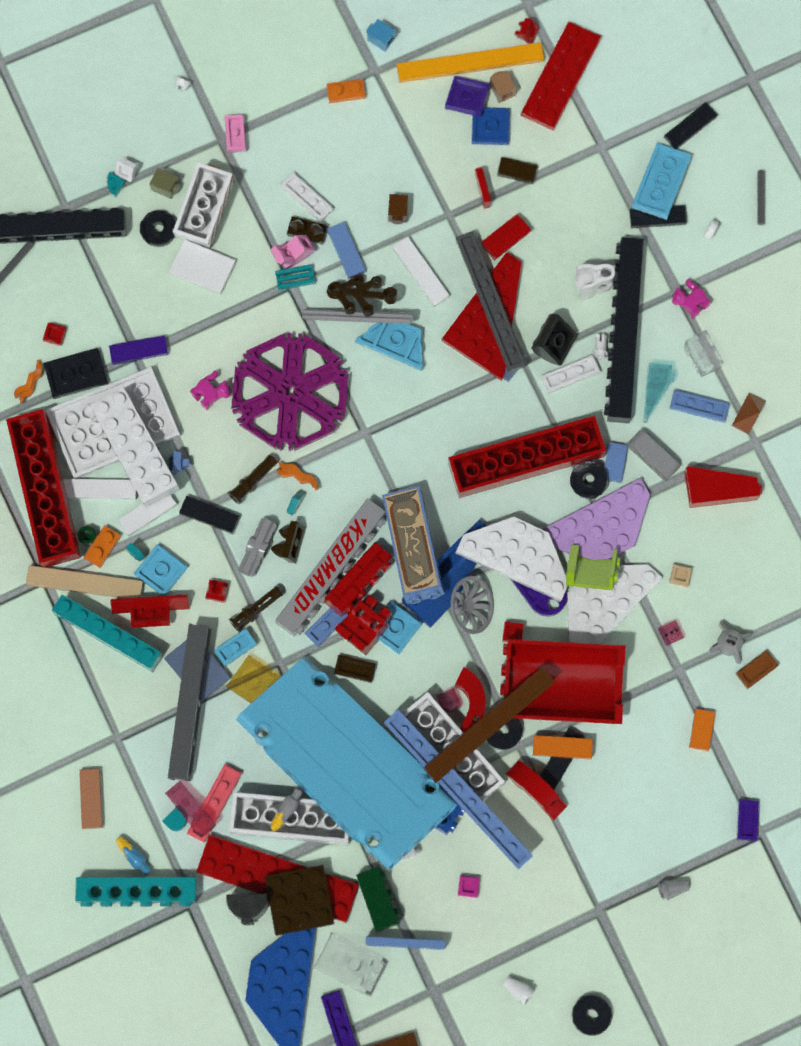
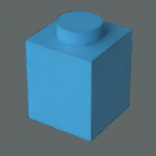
M379 19L374 24L371 23L366 31L367 41L384 52L387 51L396 39V30Z

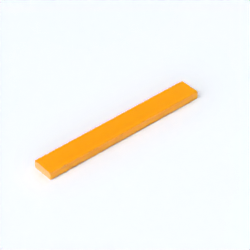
M541 42L403 62L396 65L399 83L544 62Z

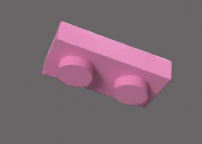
M243 114L225 116L227 153L246 152Z

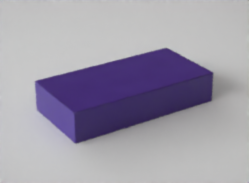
M738 800L736 840L757 841L759 801Z

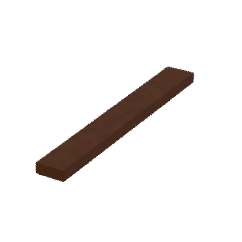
M541 667L423 767L425 772L434 783H437L554 684L555 681Z

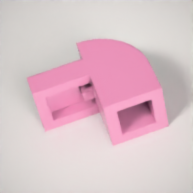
M295 235L287 244L275 245L270 250L274 255V259L280 265L290 268L305 260L316 249L307 235Z

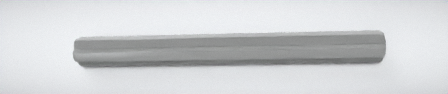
M303 309L302 318L304 320L412 324L413 315L411 313L374 312L372 316L367 317L363 315V311H356L351 315L346 314L345 310Z

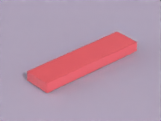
M224 764L187 832L188 835L205 843L242 775L241 772Z

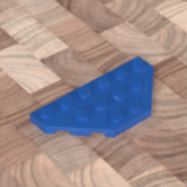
M316 928L284 934L250 962L245 1001L278 1046H300Z

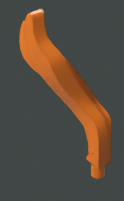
M37 360L36 370L29 373L26 384L16 388L14 391L15 399L20 396L21 404L27 397L32 396L36 381L42 377L43 368L40 360Z
M279 462V467L282 470L277 469V473L280 477H294L301 484H310L315 491L319 489L318 483L312 475L302 473L295 464Z

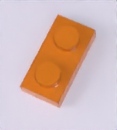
M363 79L327 84L329 104L366 99Z
M104 525L85 554L84 559L101 569L120 540L121 535Z

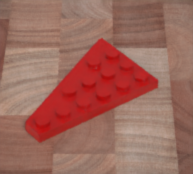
M506 252L490 275L512 327L522 262ZM475 293L442 337V342L502 381L504 379L505 363L478 295Z

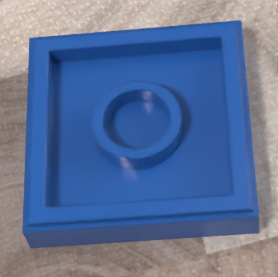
M483 108L481 117L472 115V144L508 145L510 108Z

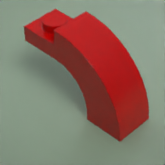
M465 667L462 668L455 683V688L461 690L469 701V710L460 727L463 733L477 722L474 718L480 720L484 716L486 706L485 692L481 682L476 675Z
M520 760L506 773L509 779L529 795L552 820H555L567 807L554 789Z

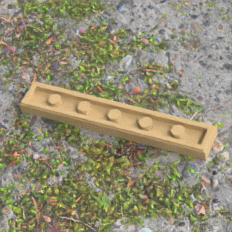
M29 566L26 585L114 598L141 597L143 581Z

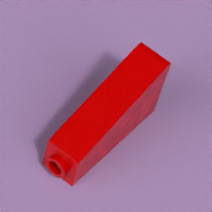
M691 466L686 467L684 470L689 508L755 501L762 494V485L758 483L757 477Z

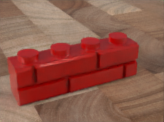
M374 542L324 598V603L340 617L345 613L348 615L355 607L353 605L357 599L362 600L367 594L366 589L370 585L373 587L380 579L378 575L382 571L387 572L392 566L391 554Z

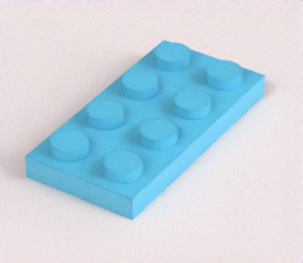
M657 143L633 201L632 208L667 220L692 154Z

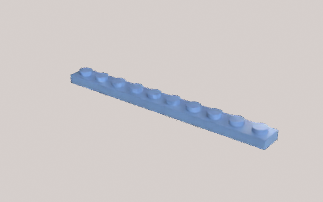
M396 710L384 722L423 766L427 765L439 754L399 710ZM454 769L438 781L518 870L533 857Z

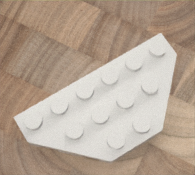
M511 517L464 534L455 552L466 559L559 602L562 600L568 587L566 586L565 572L550 534L516 517Z
M620 565V569H616V571H619L618 582L614 583L613 590L574 586L567 593L569 643L600 644L655 587L662 577L649 565Z

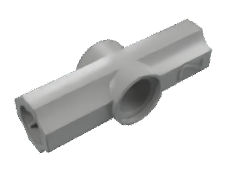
M261 518L254 536H251L247 543L246 553L238 568L239 572L246 576L254 577L261 559H264L269 549V542L277 526L275 523Z

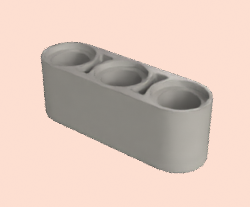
M639 430L627 442L629 449L664 481H667L680 468L677 461L643 430Z

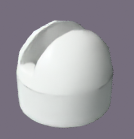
M177 76L175 80L176 88L179 89L181 86V91L187 90L191 83L189 79L182 76Z

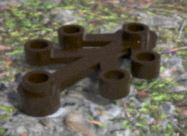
M357 274L343 284L332 282L327 288L328 297L338 299L348 315L354 314L356 307L353 302H349L346 296L353 297L361 306L363 315L367 317L374 314V308L364 298L384 300L387 304H394L398 299V293L394 287H387L383 292L367 291L371 288L379 289L382 287L383 283L380 276H374L365 283L363 275Z

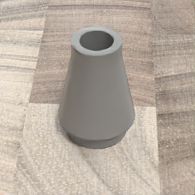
M686 879L663 881L658 885L659 894L662 899L670 900L689 891L688 881Z

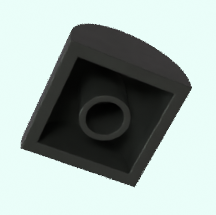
M549 314L545 323L541 326L537 338L533 341L531 348L542 359L561 366L578 334L558 314Z
M226 894L228 908L234 916L241 920L242 925H254V921L261 918L268 908L269 898L267 894Z

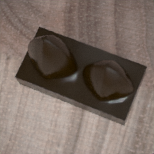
M292 216L287 236L307 235L311 242L323 245L328 225Z
M291 521L289 525L282 527L279 533L286 540L272 546V552L287 562L296 564L306 527L297 521Z

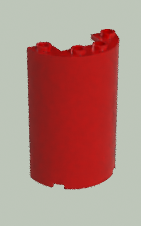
M508 639L507 644L503 643V655H506V662L501 666V676H505L504 684L500 685V695H504L505 699L543 667L555 683L513 718L622 724V684L626 646Z

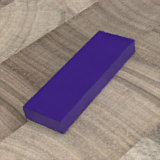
M165 335L109 345L112 365L168 355Z
M340 991L322 996L321 1000L336 1046H357Z

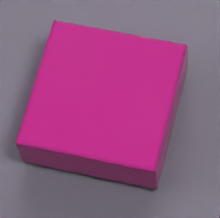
M460 875L458 896L477 898L480 878Z

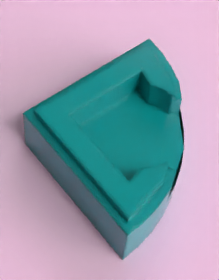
M109 172L107 186L110 193L116 198L126 182Z
M301 490L297 491L292 497L287 508V513L292 516L305 495Z

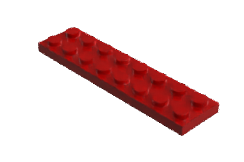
M209 835L196 873L258 894H267L268 896L265 876L305 869L307 867ZM325 874L333 919L346 923L359 885Z

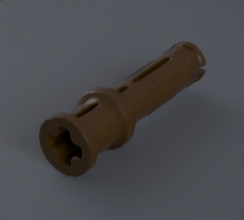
M269 454L245 479H240L239 484L232 491L227 492L230 498L240 505L242 503L241 500L248 493H252L253 487L278 463L276 459Z
M275 586L250 607L242 608V612L234 618H230L229 622L240 633L244 626L254 622L255 617L282 597V592ZM269 597H271V599H269V600H268L266 603H264L261 607H258V606H259L261 603H263L266 599H268Z

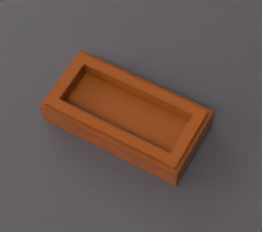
M766 650L738 671L736 676L748 690L779 665Z

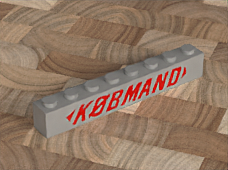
M369 499L365 500L275 619L278 626L293 637L297 633L300 635L304 631L306 621L316 615L318 605L320 603L324 604V598L328 595L330 589L334 588L341 580L340 576L343 572L347 573L350 570L352 560L362 554L364 550L362 547L366 542L370 543L374 538L375 533L373 532L376 528H381L385 523L386 512Z

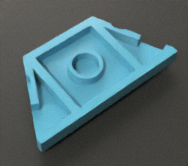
M377 323L355 340L357 344L422 371L421 329L410 324Z

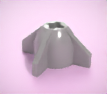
M722 621L719 623L722 633L717 639V645L709 651L712 653L719 650L726 656H733L736 663L740 664L739 651L743 647V640L751 637L752 633L749 632L741 635L736 630L728 629Z

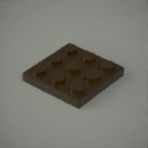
M324 865L265 876L275 936L335 925Z

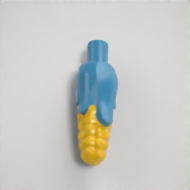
M123 837L116 839V844H118V847L127 858L126 860L134 869L138 870L140 868L145 875L152 871L146 864V858L138 849Z

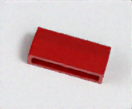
M516 214L481 241L482 248L495 261L532 230Z

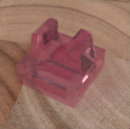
M454 688L436 695L438 703L445 713L462 707Z

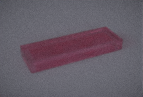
M181 781L165 793L200 838L204 837L216 826Z

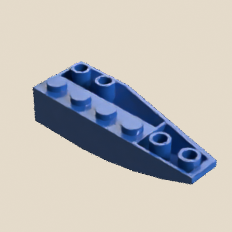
M479 519L465 534L487 525ZM462 536L437 560L444 595L436 599L421 600L417 604H407L404 597H402V604L429 628L451 607V595L455 585L462 578L470 576L477 564L455 553ZM463 585L459 587L458 593H461L464 588Z

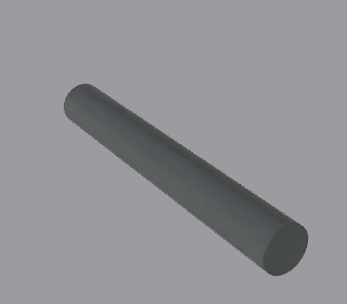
M764 170L757 171L758 225L765 224Z
M27 241L0 272V284L34 246L31 242Z

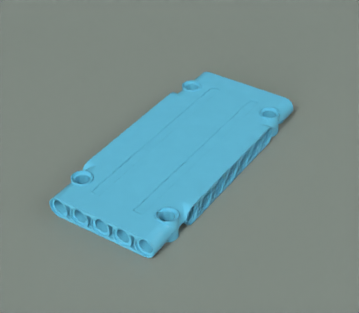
M306 657L299 660L244 709L236 719L254 737L255 742L264 747L263 749L266 754L354 841L360 842L366 852L374 855L388 870L392 869L457 806V803L439 787L438 782L434 783L423 769V766L339 685L331 683L328 676L324 672H320ZM323 681L324 685L318 686L315 682ZM260 732L268 733L265 737H260L258 734ZM432 787L435 791L428 793L425 788ZM370 840H376L379 844L376 846H371L368 842Z

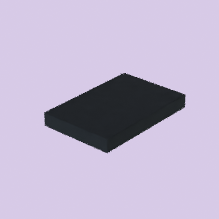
M98 348L43 363L53 399L108 384Z

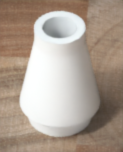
M510 976L503 984V987L519 1003L526 1004L534 993L531 986L517 981Z

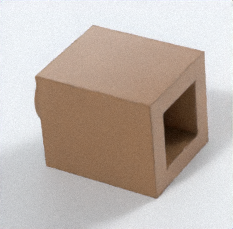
M507 70L503 72L498 71L490 77V87L498 103L515 97L516 87Z

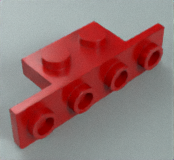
M186 594L110 600L112 614L131 613V628L170 626V610L189 609L188 595Z

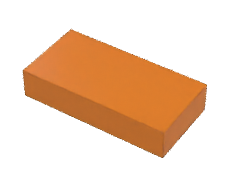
M695 709L689 748L709 751L715 712Z

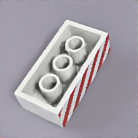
M197 162L173 229L175 237L211 248L235 180L232 173Z

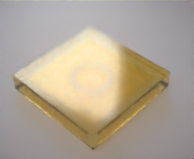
M248 655L226 687L251 704L274 684L280 676Z

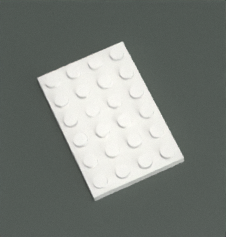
M152 367L46 410L74 479L119 462L90 405L123 387L156 446L180 436Z

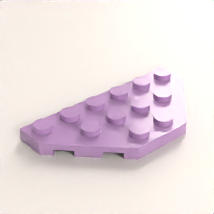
M640 478L542 530L550 534L556 550L570 555L571 545H579V557L591 560L612 559L614 549H617V555L635 547L650 494Z

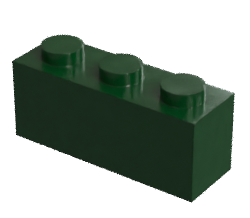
M379 867L357 874L356 877L376 933L399 925L397 920L401 918L398 909H393L391 904L394 898L391 889L387 890L384 882H387L384 870L380 871Z

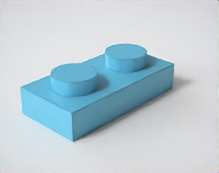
M244 629L214 649V652L224 667L256 647L257 644L247 629Z

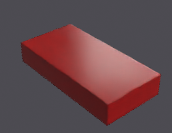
M475 168V179L484 209H487L491 206V198L483 168Z

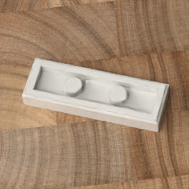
M294 172L280 184L283 190L320 223L333 211V207Z
M590 355L541 375V379L547 393L550 394L599 374L600 369L594 356Z
M169 495L145 508L144 504L140 505L118 521L130 537L177 506V504Z

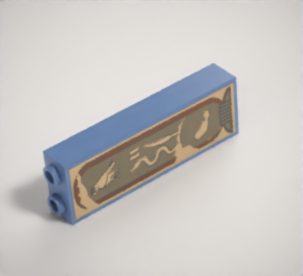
M415 486L382 495L401 588L406 603L417 604L421 600L436 599L444 595L425 502L420 487Z

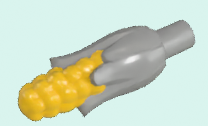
M295 789L292 795L287 796L281 803L270 826L273 831H277L297 809L299 804L297 800L302 794L300 790Z

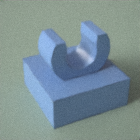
M174 451L169 455V470L173 475H176L181 469L186 470L189 467L190 459H181L182 452Z

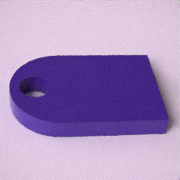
M510 579L531 609L538 615L551 617L563 610L567 601L566 591L560 602L557 601L559 607L552 610L548 607V602L555 599Z

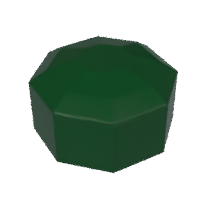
M90 526L81 527L77 533L79 542L85 546L92 545L97 537L95 529Z

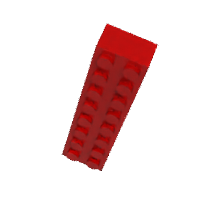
M40 409L6 419L39 564L47 568L81 558L47 413Z
M591 416L448 457V465L458 498L578 465L584 461L605 457L606 448L596 418Z

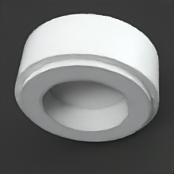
M712 220L704 234L706 238L711 239L719 225L717 221Z

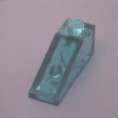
M649 363L644 423L648 422L669 389L670 383H674L675 371H672V365Z

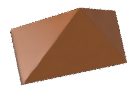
M748 393L732 426L749 434L766 401Z

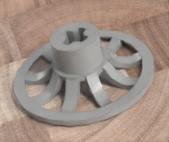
M467 576L459 580L451 595L452 616L462 631L468 634L483 632L490 624L493 616V597L483 580L475 576ZM467 581H473L474 583L470 592ZM461 585L464 587L463 595L457 592ZM481 585V587L484 590L480 594L474 596L478 589V586ZM487 595L488 604H476L477 601ZM476 609H487V618L476 611ZM457 616H463L464 619L462 623L459 621ZM475 617L483 622V625L479 628ZM469 619L473 626L472 629H468L465 627Z

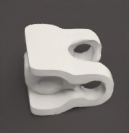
M583 264L576 267L574 278L577 290L580 292L579 300L590 299L596 294L608 292L612 288V280L615 276V270L612 265ZM603 270H608V271H610L611 275H608V274H606V273H601V272H602Z

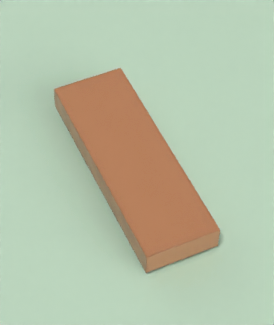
M100 769L79 770L82 829L102 828Z

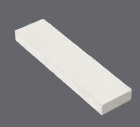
M409 237L392 246L394 252L433 307L449 298V294Z
M63 479L68 499L136 500V490L130 480Z

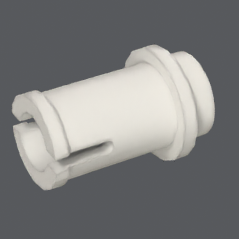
M600 334L595 336L596 341L593 355H595L596 359H605L608 355V351H606L608 336L602 334V338H600Z

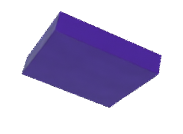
M454 76L445 103V109L481 117L490 84Z

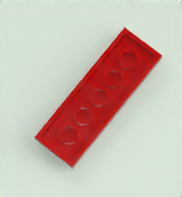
M568 21L520 116L554 131L601 40V36Z

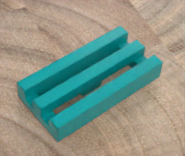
M312 264L275 271L278 290L315 284ZM310 277V279L281 284V282Z

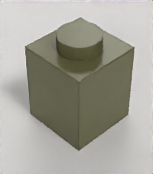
M157 168L149 183L151 191L169 199L172 198L173 194L176 195L180 188L177 176Z

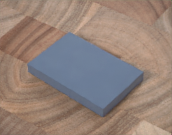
M187 640L164 658L180 679L182 677ZM210 652L208 653L202 702L231 679Z

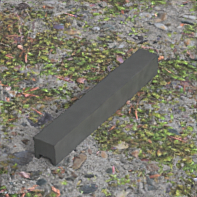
M191 623L188 626L168 779L173 781H191L212 631L208 626L193 625Z

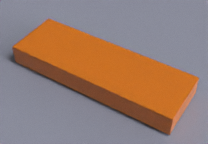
M534 735L533 756L592 759L593 739Z

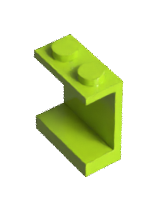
M571 545L566 586L613 590L614 583L618 582L619 571H616V569H620L621 557H617V549L613 550L612 559L591 560L579 557V545Z

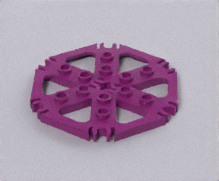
M289 332L288 340H285L286 333L247 350V354H243V358L247 362L242 364L238 361L237 365L239 368L235 366L231 409H234L232 411L234 415L237 413L242 414L240 418L236 419L237 423H241L239 424L240 427L275 450L276 443L278 442L279 451L282 450L283 444L289 445V451H292V444H295L294 451L333 434L334 430L338 429V426L333 424L335 420L343 422L342 416L345 418L348 374L347 369L342 371L338 369L339 366L343 365V361L339 356L304 334L302 342L301 333L298 334V339L293 340ZM276 347H282L284 349L282 374L259 360L260 355ZM306 349H311L326 359L327 363L301 375L303 352ZM245 377L252 378L268 389V391L247 401L241 400L242 380ZM332 383H336L340 387L339 402L335 408H332L311 393ZM291 388H294L293 392L295 393V395L289 394V396H287V391L285 389L290 390ZM279 408L276 435L268 436L254 426L253 422L256 418ZM298 409L320 423L321 429L305 438H298L296 435Z

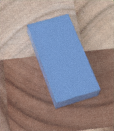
M609 442L604 466L608 474V481L621 483L628 445Z

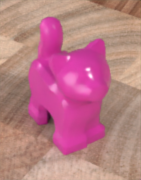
M687 279L685 281L686 285L692 289V292L686 296L677 287L676 291L672 294L671 302L673 305H681L691 314V318L694 319L701 312L697 306H702L705 310L711 305V301L706 297L705 292L692 283L691 279Z
M213 371L212 374L201 379L196 387L190 390L192 397L197 402L200 396L204 397L200 403L206 411L219 398L227 399L230 396V387L226 380L216 388L211 384V381L218 376L217 371Z

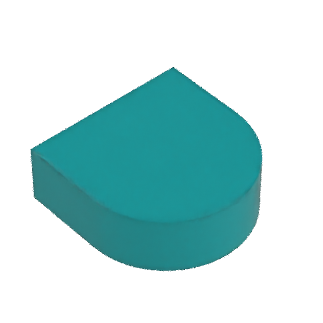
M131 542L126 546V551L137 561L141 562L145 557Z
M175 808L162 822L170 830L178 832L185 827L186 818Z

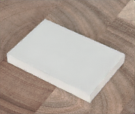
M184 239L169 270V274L221 295L236 261Z

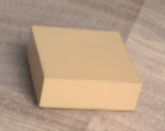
M673 564L669 584L688 588L692 568Z

